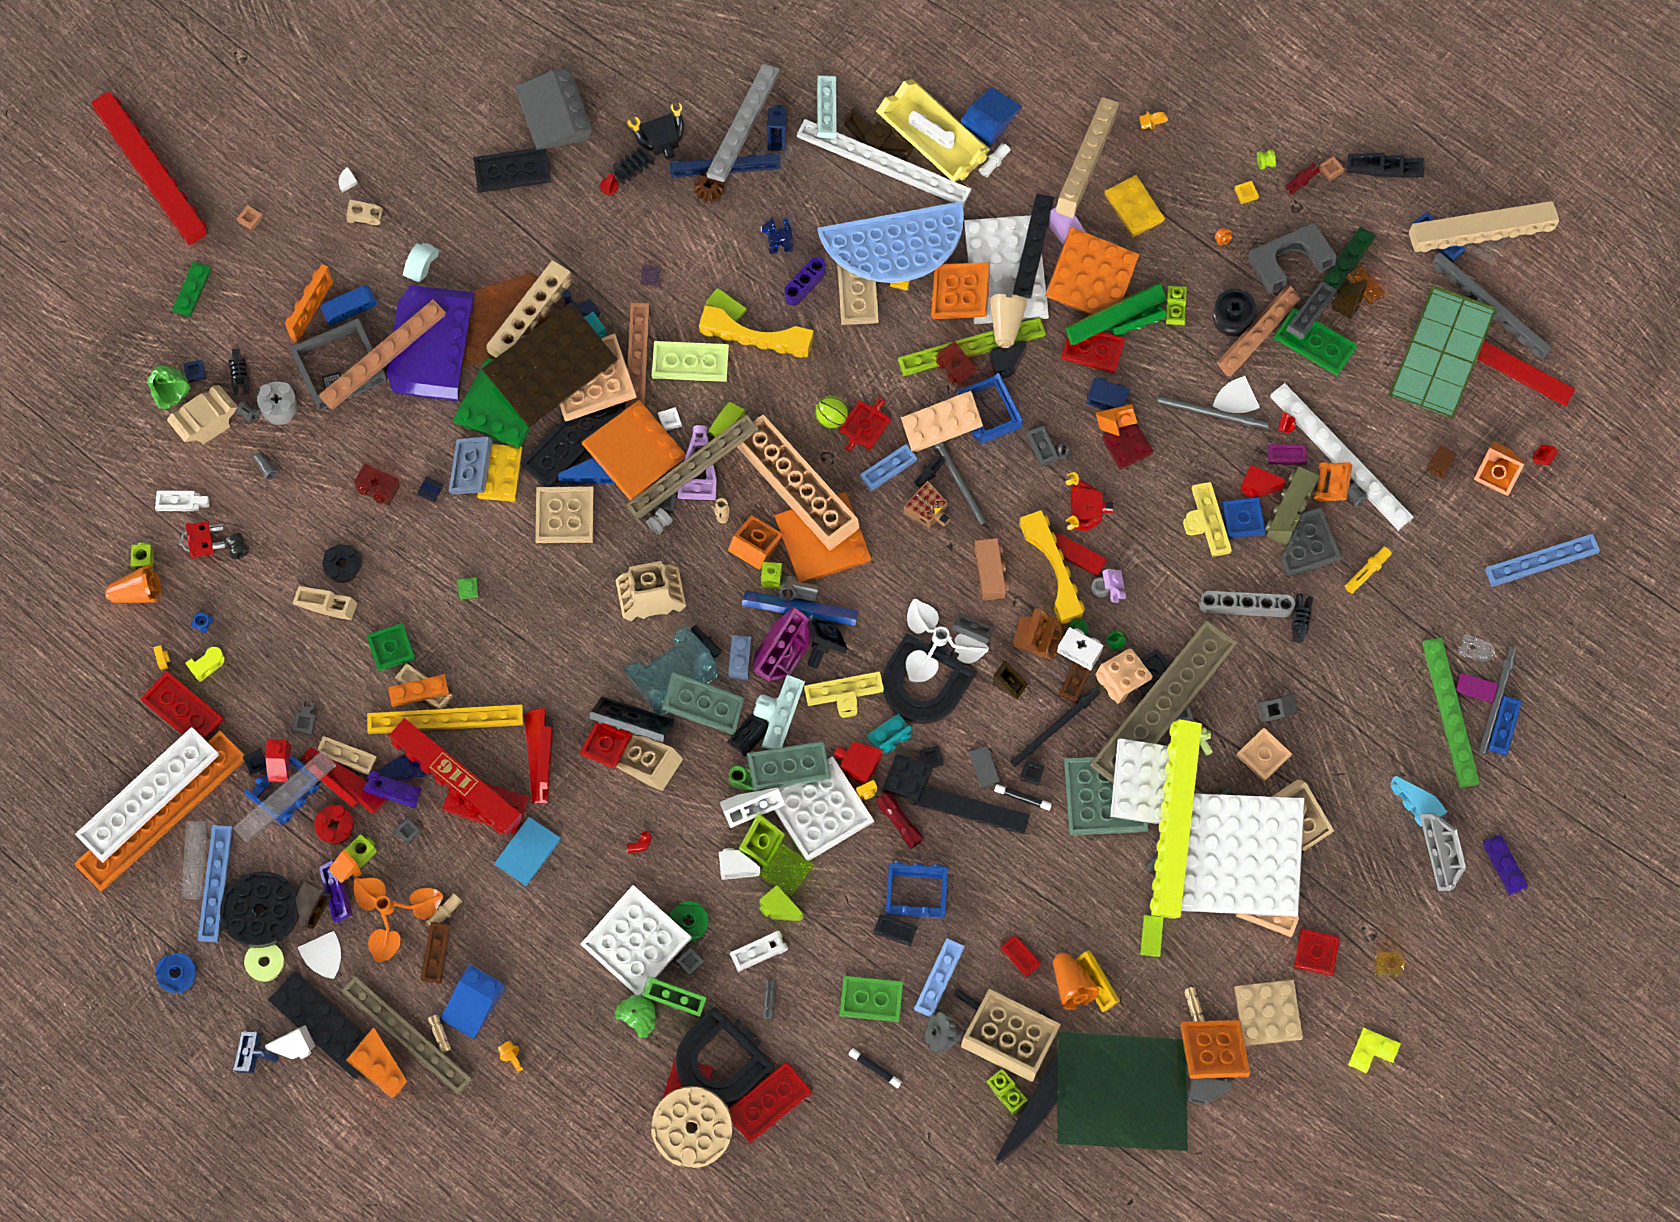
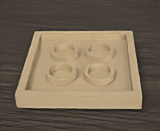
M536 487V543H593L594 488Z
M1294 980L1234 987L1238 1018L1241 1023L1245 1046L1303 1039Z

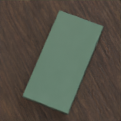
M673 672L661 710L733 735L736 731L745 698Z
M824 741L747 753L754 792L776 787L781 788L831 780Z

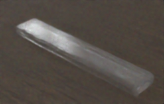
M322 750L233 829L245 843H248L330 772L336 764Z

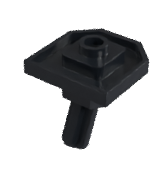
M816 618L808 622L807 627L813 639L811 644L813 651L807 663L808 666L817 669L824 652L828 653L831 648L844 654L847 652L848 648L842 633L832 624Z

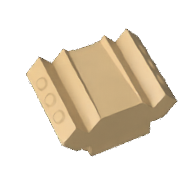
M220 385L212 386L208 392L201 393L184 404L178 412L171 413L167 421L184 442L197 440L204 445L230 427L229 419L238 406Z
M662 561L632 566L629 567L628 573H623L616 579L622 616L626 620L632 622L636 617L645 619L646 617L658 614L667 615L671 610L681 612L686 607L679 568L671 564L664 565Z

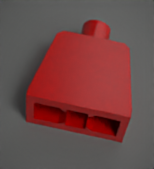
M852 742L848 750L838 745L834 756L843 760L840 765L842 772L859 784L864 785L870 781L883 756V750Z

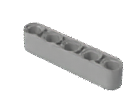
M1206 591L1202 594L1199 603L1201 611L1208 614L1288 617L1292 614L1295 606V600L1290 595ZM1209 599L1213 604L1207 605L1204 600ZM1228 600V601H1230L1233 605H1231V606H1226V605L1223 603V601ZM1242 602H1250L1252 606L1246 607ZM1267 602L1271 607L1265 608L1262 603ZM1286 603L1290 606V608L1285 609L1281 606V604Z

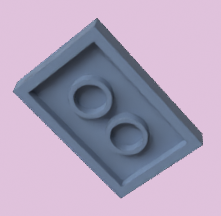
M490 437L456 440L449 493L454 495L485 492L493 439Z

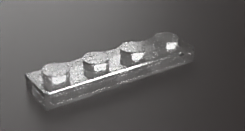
M186 821L182 899H202L206 821Z

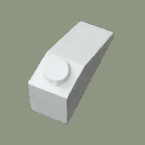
M778 787L739 794L719 802L730 828L755 818L757 814L763 815L785 805Z

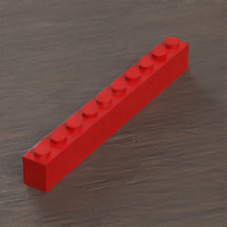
M110 91L91 101L95 113L187 245L190 246L206 236L205 228L207 225L202 217L198 218L196 216L197 210L193 204L189 205L186 200L188 198L184 191L178 190L177 186L179 185L175 178L168 176L167 173L169 171L164 163H159L158 159L160 158L154 149L150 150L148 147L150 143L147 138L140 136L139 132L141 131L135 122L131 123L129 120L131 116L126 109L122 110L119 98L116 95L113 97Z

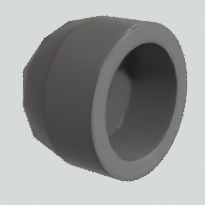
M1061 443L1057 446L1056 453L1060 459H1067L1071 455V448L1068 444ZM1062 447L1066 448L1065 454H1061Z

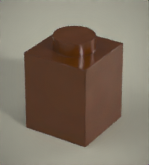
M1440 445L1429 462L1427 470L1431 475L1443 479L1457 454Z

